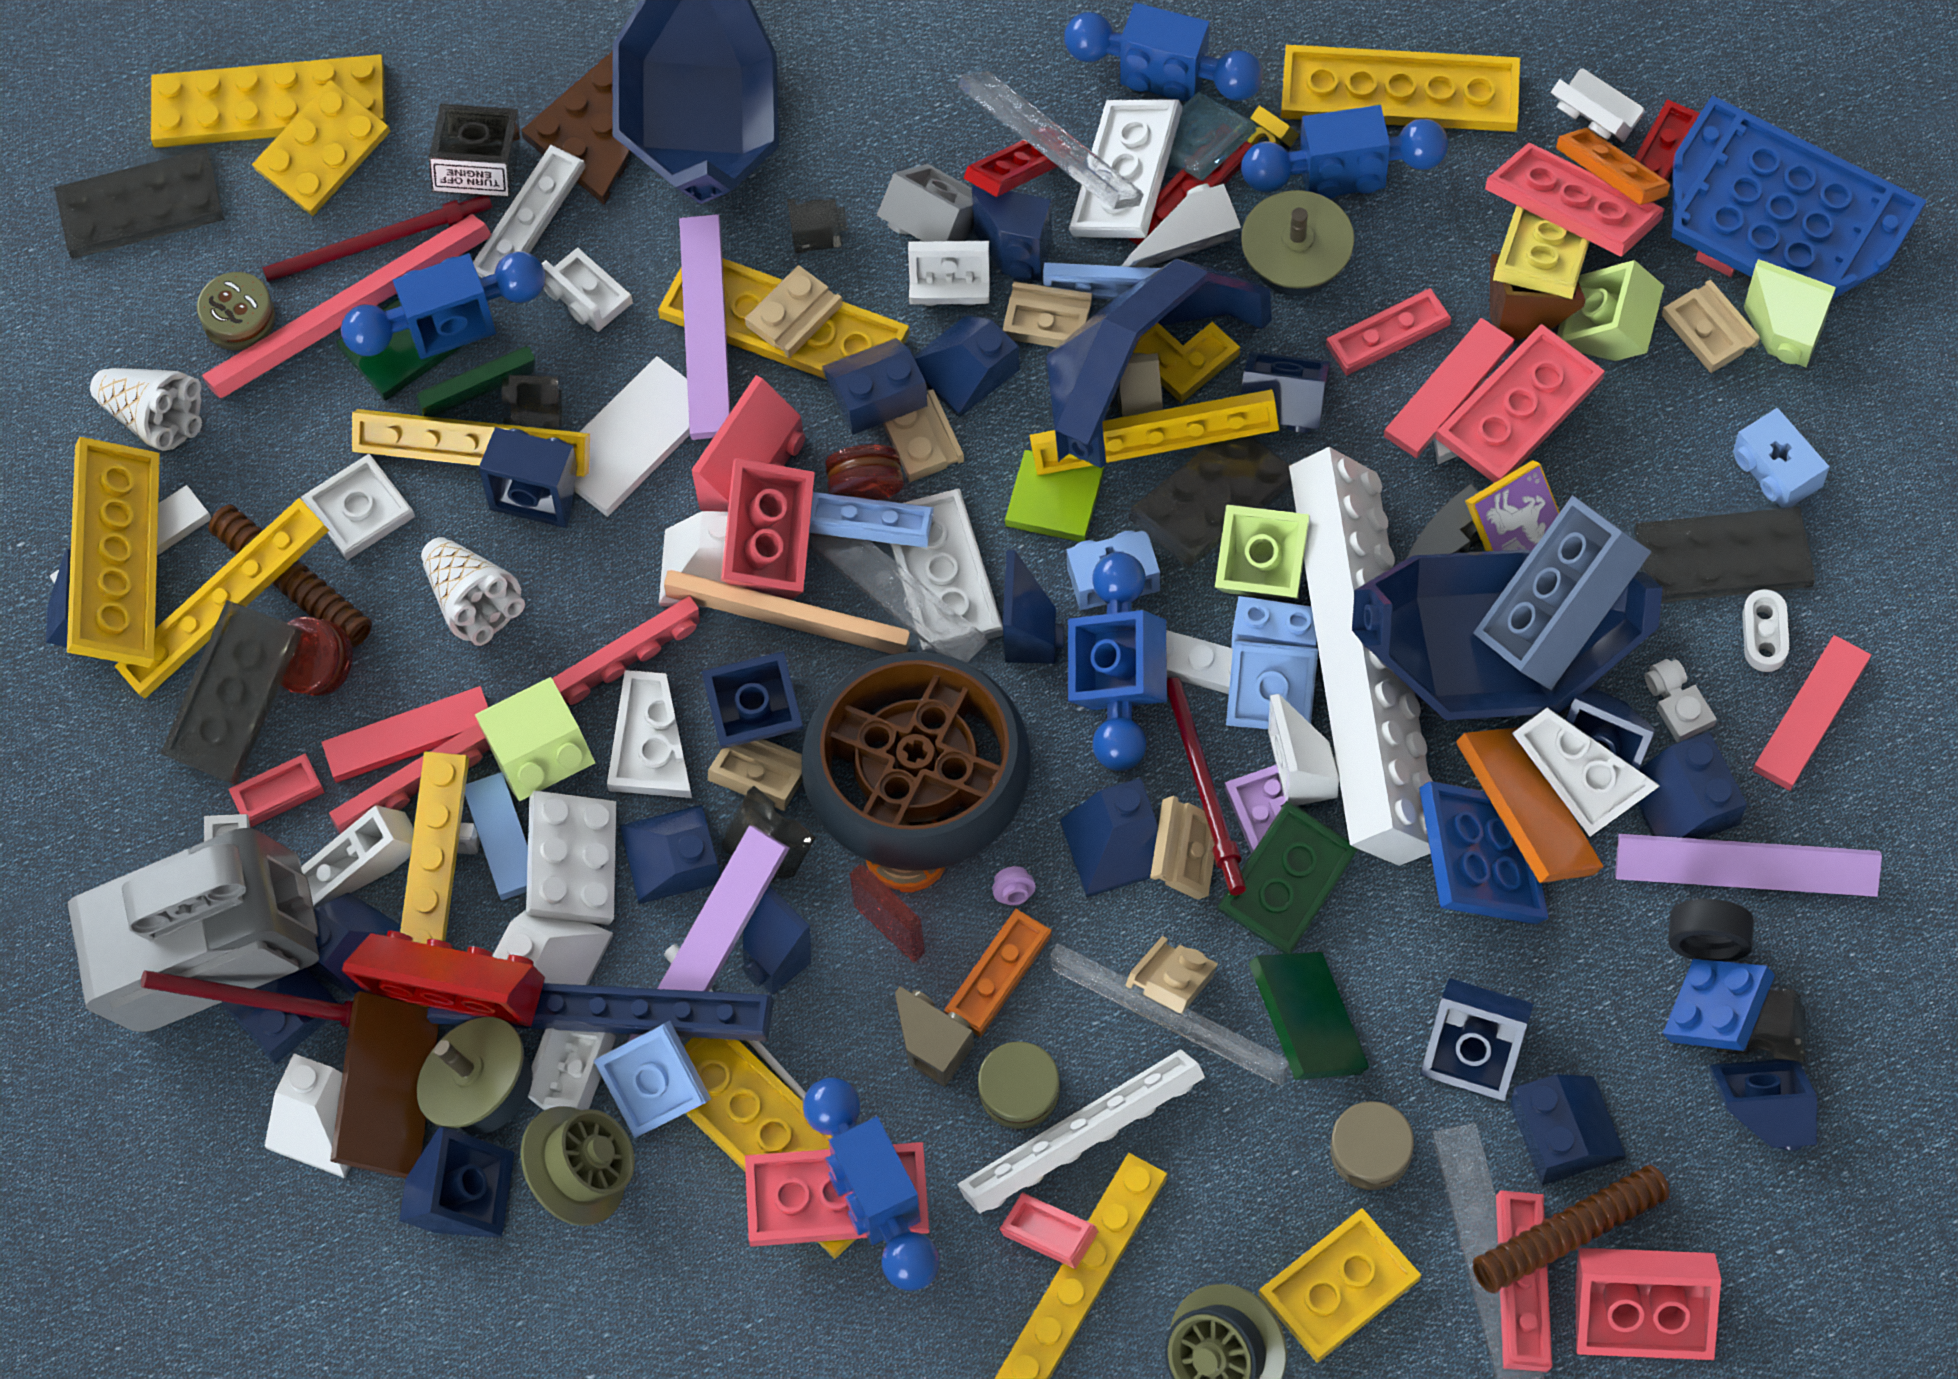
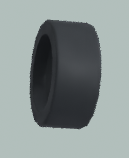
M1719 899L1684 901L1675 905L1670 911L1669 946L1678 955L1691 960L1737 961L1747 957L1752 951L1753 914L1743 906Z

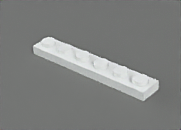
M1180 1049L957 1185L963 1197L979 1214L985 1210L995 1209L1002 1205L1007 1197L1023 1187H1030L1040 1182L1045 1174L1056 1167L1075 1161L1083 1151L1094 1144L1113 1138L1119 1129L1132 1121L1151 1115L1157 1106L1170 1098L1187 1093L1195 1083L1205 1078L1199 1064Z

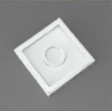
M367 454L301 496L302 501L330 530L326 534L346 560L354 557L415 517L412 508L370 454Z

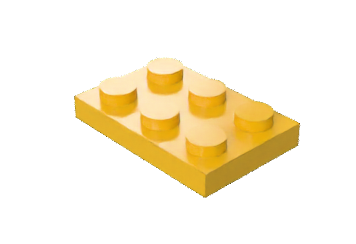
M330 79L252 165L259 174L313 217L391 131L387 124Z
M1361 1208L1259 1289V1296L1318 1363L1419 1282L1421 1274L1365 1210Z

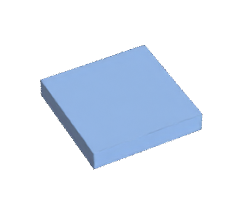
M1234 640L1226 725L1268 729L1270 695L1280 694L1311 724L1318 648Z
M671 1021L593 1060L634 1138L711 1099Z

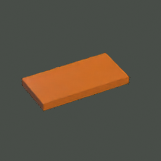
M1519 727L1464 733L1456 741L1457 746L1540 883L1593 876L1598 873L1604 866L1577 821L1512 734Z

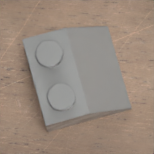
M929 164L895 172L877 216L888 221L890 229L901 234H911L920 239L921 242L964 241L974 228L972 188Z

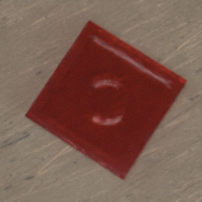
M859 864L849 874L854 907L915 963L925 954L921 918L868 868Z

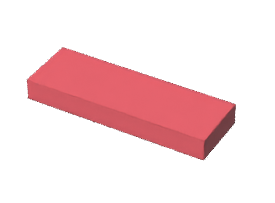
M1429 288L1326 338V347L1347 376L1449 326L1451 317L1432 289Z

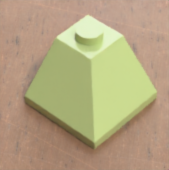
M1758 259L1744 309L1757 334L1760 336L1767 353L1776 356L1785 363L1807 367L1823 330L1836 287Z
M1226 505L1215 588L1223 593L1263 598H1298L1310 515Z

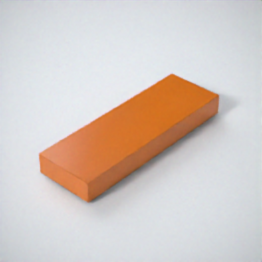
M1587 127L1559 136L1556 149L1637 204L1643 205L1667 197L1671 184Z
M1015 909L944 1009V1013L948 1015L949 1012H953L963 1017L970 1024V1029L973 1030V1033L981 1038L1051 938L1052 930Z

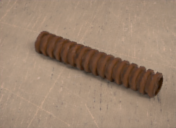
M232 504L225 505L217 510L208 526L209 532L213 536H217L218 540L226 544L231 551H235L236 555L263 531L261 527L256 526L251 519H247V516L243 512H239L237 507ZM299 559L272 583L275 588H279V591L284 596H288L291 602L297 603V606L302 611H306L310 618H315L316 622L322 620L330 624L338 632L342 644L346 648L352 649L360 645L368 637L372 628V621L367 616H363L359 609H354L352 603L345 601L341 594H336L334 588L327 586L323 579H319L316 573L309 571V568L305 564H301Z
M1651 1164L1643 1166L1641 1170L1632 1172L1630 1176L1621 1178L1619 1182L1610 1184L1608 1188L1600 1189L1597 1194L1589 1195L1585 1200L1576 1202L1574 1206L1565 1208L1563 1212L1554 1214L1552 1219L1547 1218L1541 1224L1532 1226L1530 1230L1522 1231L1518 1237L1509 1238L1507 1243H1500L1495 1249L1487 1250L1484 1255L1476 1256L1473 1259V1272L1478 1283L1491 1294L1499 1292L1502 1287L1510 1286L1513 1281L1521 1280L1524 1275H1530L1536 1269L1545 1267L1547 1263H1553L1558 1257H1564L1569 1253V1250L1574 1251L1580 1245L1589 1243L1591 1239L1599 1238L1603 1233L1610 1232L1614 1227L1621 1226L1625 1221L1632 1220L1636 1215L1645 1213L1647 1209L1656 1207L1658 1203L1667 1201L1670 1192L1668 1182L1662 1172Z

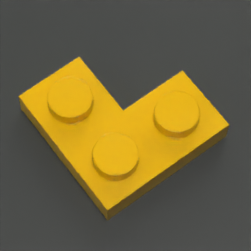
M1157 322L1139 338L1133 353H1144L1146 355L1158 353L1161 385L1182 403L1240 355V346L1213 322L1184 345Z

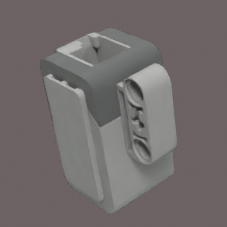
M253 828L231 830L195 845L191 849L183 850L81 893L68 901L86 1009L136 1032L158 1029L223 1002L141 988L140 982L144 970L254 989L309 967L319 960L316 943L319 931L309 882L302 873L299 855Z

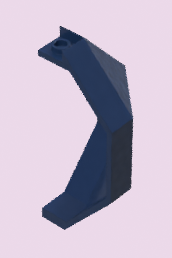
M640 0L613 42V137L675 188L699 204L734 190L779 147L777 54L751 0Z
M1174 259L1112 300L1046 355L1058 462L1066 455L1071 454L1099 468L1106 464L1103 419L1139 338L1157 322L1164 326L1228 314L1263 329L1272 321L1270 289L1235 274Z
M1521 549L1412 556L1354 590L1352 631L1365 647L1445 720L1536 715L1547 707L1555 713H1560L1574 701L1577 694L1581 695L1659 628L1662 587L1647 573L1637 571L1552 690L1520 672L1473 634L1530 555L1531 550Z

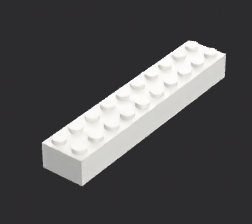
M1328 447L1290 465L1289 470L1296 513L1310 515L1304 563L1349 842L1355 848L1400 866L1431 853L1419 787L1432 781L1428 774L1425 756L1427 744L1422 736L1419 721L1421 709L1415 697V692L1365 647L1352 631L1354 590L1393 568L1395 558L1389 547L1386 530L1388 528V519L1383 511L1380 495L1382 483L1375 471Z

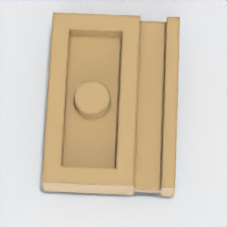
M798 265L745 317L746 327L773 347H778L784 351L785 356L790 358L843 305L842 297L829 291L828 286Z
M1711 279L1705 282L1703 287L1698 290L1696 288L1663 308L1662 317L1710 373L1741 356L1751 346L1753 348L1756 347L1759 343L1760 336Z
M1013 281L1012 294L1008 303L1003 331L1013 341L1057 347L1088 321L1092 305V293Z
M934 389L928 391L927 407L883 423L909 482L947 469V465L958 462L960 464L964 462V454Z
M764 739L721 749L708 769V781L783 811L801 785L803 778L802 754Z
M1175 796L1162 799L1150 876L1154 880L1161 879L1165 881V885L1197 900L1209 896L1214 863L1212 849L1215 845L1204 810L1190 803L1183 804Z
M1162 936L1130 972L1125 986L1131 989L1134 985L1145 989L1144 996L1182 1014L1213 978L1218 963L1206 958L1203 953L1196 949L1186 948L1182 945L1175 949L1167 945L1168 938Z

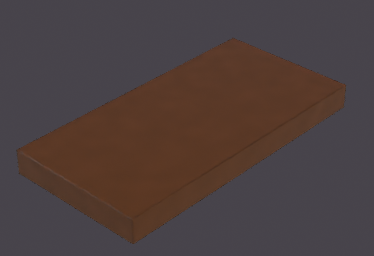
M362 991L354 995L330 1162L406 1179L421 1156L426 1116L422 1113L417 1100L418 1078L428 1055L436 1046L439 1024L430 1023L428 1020V1008Z

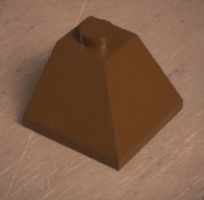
M1491 254L1490 318L1495 327L1512 337L1514 341L1521 340L1522 338L1527 339L1541 324L1551 330L1584 307L1586 299L1579 282H1577L1573 299L1493 280L1500 254Z

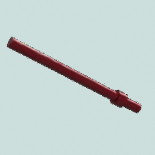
M485 194L460 203L456 199L442 204L443 208L264 266L262 269L267 282L447 223L450 227L471 214L474 215L492 209L489 195Z
M1171 678L1167 680V694L1215 846L1212 849L1216 866L1223 870L1229 893L1231 895H1240L1246 891L1245 882L1239 867V863L1242 860L1237 843L1230 838L1181 679Z
M144 970L141 976V988L340 1021L341 1026H350L353 1001H345L344 1004L148 970Z

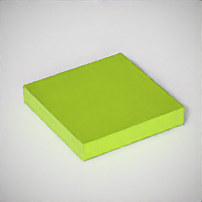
M1024 450L1005 517V526L1077 542L1086 541L1104 475V466L1099 468L1092 465L1037 476L1033 452Z

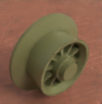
M568 1106L549 1108L538 1114L529 1123L521 1144L523 1172L536 1199L556 1218L577 1226L594 1225L610 1217L621 1203L625 1187L630 1182L634 1172V1151L625 1130L614 1118L594 1109L580 1110Z

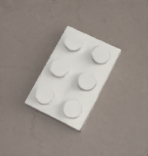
M533 791L529 797L526 915L603 925L611 924L614 920L616 801Z

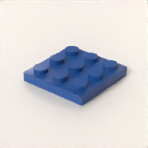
M1429 781L1419 787L1440 908L1531 924H1539L1548 919L1542 883L1537 880L1484 791Z

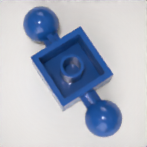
M1135 2L1123 34L1113 32L1108 20L1094 12H1084L1076 15L1067 24L1064 32L1065 46L1075 59L1082 62H1096L1107 54L1120 57V85L1128 86L1130 89L1138 92L1147 91L1163 95L1170 100L1186 101L1195 104L1203 79L1214 81L1217 90L1224 97L1234 101H1242L1251 98L1259 91L1264 77L1261 63L1253 54L1247 51H1231L1220 59L1208 56L1210 21Z
M1381 105L1302 116L1300 151L1287 152L1282 146L1274 142L1257 143L1245 153L1242 159L1241 171L1245 182L1252 189L1263 193L1277 191L1288 182L1291 175L1302 174L1306 191L1320 194L1329 199L1335 198L1338 195L1356 192L1367 194L1386 187L1388 161L1402 159L1408 166L1418 170H1427L1437 166L1447 154L1448 137L1445 130L1437 122L1429 119H1417L1408 123L1402 129L1399 136L1389 138Z
M518 251L504 256L498 262L494 274L480 279L469 253L459 257L447 258L439 264L422 270L409 271L402 277L393 279L401 306L388 311L368 304L354 307L345 315L342 321V339L352 352L361 356H373L381 353L388 347L394 333L409 328L421 360L496 334L487 301L500 296L515 303H525L535 299L545 285L544 267L532 254Z
M1114 552L1100 559L1092 574V583L1096 594L1107 603V614L1068 619V702L1090 710L1107 709V720L1097 728L1093 737V752L1097 760L1104 767L1113 771H1126L1140 763L1147 747L1144 731L1132 720V706L1167 702L1166 619L1145 610L1132 611V602L1139 598L1145 588V570L1140 561L1134 556L1124 552Z
M830 1077L815 1082L805 1094L803 1113L808 1124L814 1130L832 1136L829 1139L831 1155L825 1158L830 1170L828 1176L839 1197L844 1194L847 1195L845 1199L850 1209L847 1213L858 1235L866 1233L872 1246L885 1240L887 1245L882 1254L881 1264L884 1275L892 1285L905 1291H916L928 1286L935 1279L939 1271V1252L935 1244L928 1237L917 1232H911L909 1227L921 1222L918 1193L881 1121L877 1116L858 1126L855 1122L860 1113V1099L854 1087L845 1080Z

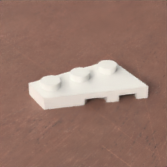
M625 670L607 780L609 791L692 798L666 673Z
M1548 707L1512 733L1589 837L1660 786Z

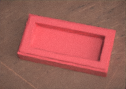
M306 753L228 789L239 813L249 815L250 828L325 793Z
M1023 1192L999 1228L1005 1237L1074 1269L1077 1268L1099 1232L1095 1225Z

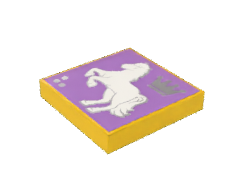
M1534 460L1465 500L1485 551L1521 549L1532 551L1560 513L1539 462Z

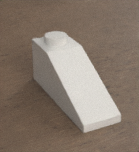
M1202 184L1190 189L1184 200L1129 255L1122 266L1148 267L1230 241L1239 231L1241 225L1224 184L1210 188L1209 184Z
M375 805L301 867L302 873L309 882L314 909L348 892L352 893L392 872L410 857L414 828L405 812Z

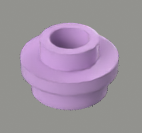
M1013 866L1005 868L996 874L992 891L994 898L998 902L1008 905H1019L1024 903L1034 893L1036 886L1033 877L1028 874L1026 869Z

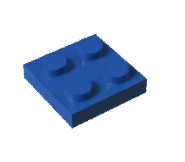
M1693 959L1662 1034L1671 1043L1745 1051L1775 974L1768 966Z

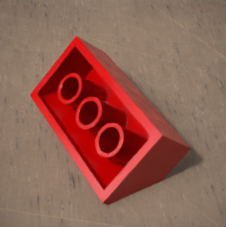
M387 931L386 936L370 933L344 962L342 971L370 994L478 1017H495L508 1023L528 1027L532 1026L545 976L533 965L534 961L523 956L510 954L508 959L505 960L495 958L492 952L478 947H468L467 952L454 950L451 944L437 939H428L427 943L423 944L413 942L411 936L396 931Z

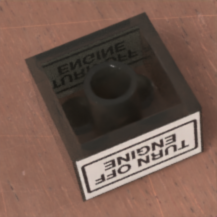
M440 104L429 153L432 192L510 197L521 145L518 109Z

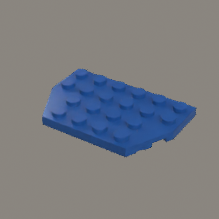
M1712 95L1674 155L1671 237L1750 277L1753 276L1757 260L1760 259L1836 287L1832 298L1834 299L1889 267L1922 213L1927 200Z

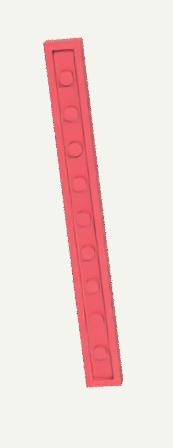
M688 596L553 677L552 679L565 703L573 705L580 702L589 695L592 687L602 681L610 683L618 679L625 673L626 667L637 660L644 662L653 658L660 652L661 646L674 638L682 640L695 631L696 625L700 623L699 608L691 596ZM479 723L430 752L467 755L469 757L468 768H470L482 759V754L490 750V746ZM424 756L329 812L338 833L344 832L375 805L398 811L404 808L410 802V797L419 792Z

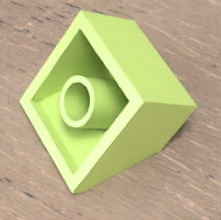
M1635 260L1580 275L1578 282L1586 299L1585 305L1560 323L1557 336L1580 353L1613 361L1647 353L1664 285Z
M551 677L475 714L509 788L519 801L529 797L534 790L541 791L595 764L579 726Z

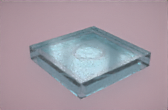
M1198 92L1182 106L1183 109L1168 162L1203 181L1256 132L1254 122Z

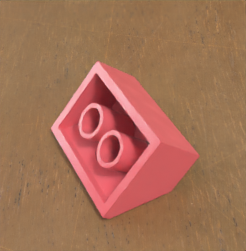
M755 375L692 468L699 509L702 511L728 512L732 467L735 458L784 466L791 455L796 456L800 452L804 444L805 434L803 432L801 415L763 378Z
M739 458L733 460L721 581L729 585L788 600H793L803 593L815 472Z
M1578 1248L1575 1286L1577 1354L1714 1360L1721 1289V1276L1715 1253Z

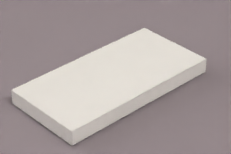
M1106 100L1069 227L1073 237L1146 238L1183 109L1179 100Z
M658 356L580 431V433H590L589 474L585 477L576 476L574 491L607 517L690 435L687 378Z
M960 488L904 502V504L934 507L927 548L890 543L922 651L939 653L1003 636V625Z

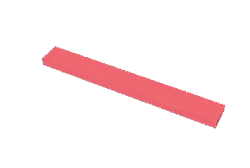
M473 214L467 216L201 375L208 388L219 398L227 396L339 329L345 315L354 307L365 304L377 306L397 294L393 279L402 277L412 270H422L439 264L447 258L459 257L489 239L492 235L487 225Z

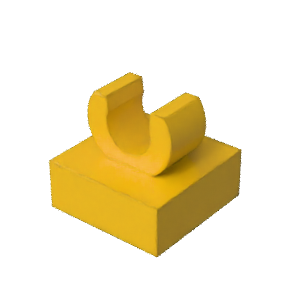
M1259 105L1250 118L1259 127L1249 133L1247 141L1255 145L1262 137H1269V142L1280 145L1281 141L1291 147L1299 134L1288 124Z

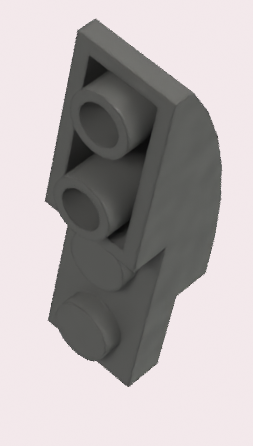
M1472 484L1454 496L1437 512L1414 543L1407 559L1415 555L1468 553L1470 542L1480 539L1465 500L1479 493Z

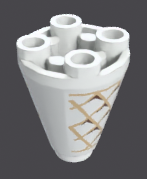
M111 368L98 371L92 379L90 386L92 397L96 399L99 405L149 446L162 451L174 449L183 443L187 437H195L201 429L202 420L199 416L201 383L196 378L178 371Z
M443 537L431 540L423 548L421 559L424 570L445 621L455 636L462 640L472 641L477 646L484 645L511 618L517 617L523 611L525 602L521 597L520 585L517 579L506 570L456 542Z

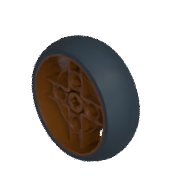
M905 652L881 657L858 667L843 677L828 692L815 710L806 731L802 752V777L808 800L816 816L831 836L854 854L872 863L888 868L910 871L931 870L953 865L968 859L991 844L1006 829L1019 810L1025 796L1031 769V749L1028 734L1023 720L1008 694L994 680L976 667L947 655L928 652ZM909 698H922L921 700H920V699L905 700V701H900V702L891 704V705H889V706H887V707L881 709V710H880L879 712H877L875 715H871V714L868 713V712H870V711L876 709L877 707H880V706L885 705V704L890 703V702H894V701H898V700H903V699H909ZM968 711L979 718L997 739L1001 750L1000 766L980 758L976 739L964 721ZM933 722L941 723L943 725L942 727L934 730L925 727L926 725ZM878 741L887 744L879 749L869 747L870 744ZM833 755L853 763L856 782L868 800L863 812L852 805L838 790L833 780L831 769ZM916 757H921V758H923V760L920 759V758H917L916 763H914ZM954 772L964 775L958 780L946 778L948 774ZM894 792H904L907 794L906 797L898 800L889 797ZM958 806L967 809L945 821L909 826L911 822H925L938 819L952 812Z

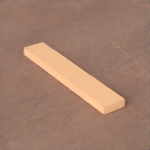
M674 570L667 571L664 588L666 597L683 600L691 596L697 605L890 654L908 652L910 647V632L903 628Z

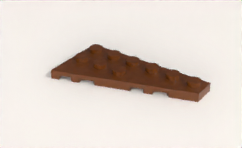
M613 51L521 130L523 139L542 155L552 145L583 160L586 168L576 182L604 205L610 196V189L617 177L622 176L627 167L626 161L632 153L613 137Z

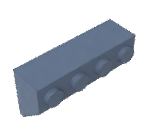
M1572 495L1473 634L1520 672L1552 690L1652 551Z

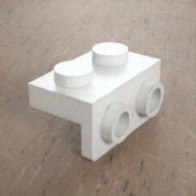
M1580 69L1569 85L1559 79L1551 91L1560 101L1556 106L1558 109L1575 120L1580 114L1591 121L1588 128L1607 141L1612 135L1624 143L1645 112L1642 106L1585 69Z
M989 241L909 242L910 304H923L926 306L963 304L971 306L989 303Z
M578 247L554 267L548 261L542 263L546 276L543 288L545 292L555 301L560 298L568 306L569 312L577 322L582 325L588 323L596 332L603 329L633 303L631 294Z
M546 1029L531 1066L533 1080L528 1098L544 1111L557 1106H568L580 1110L589 1109L601 1078V1074L593 1060L611 1051L616 1036L612 1033Z

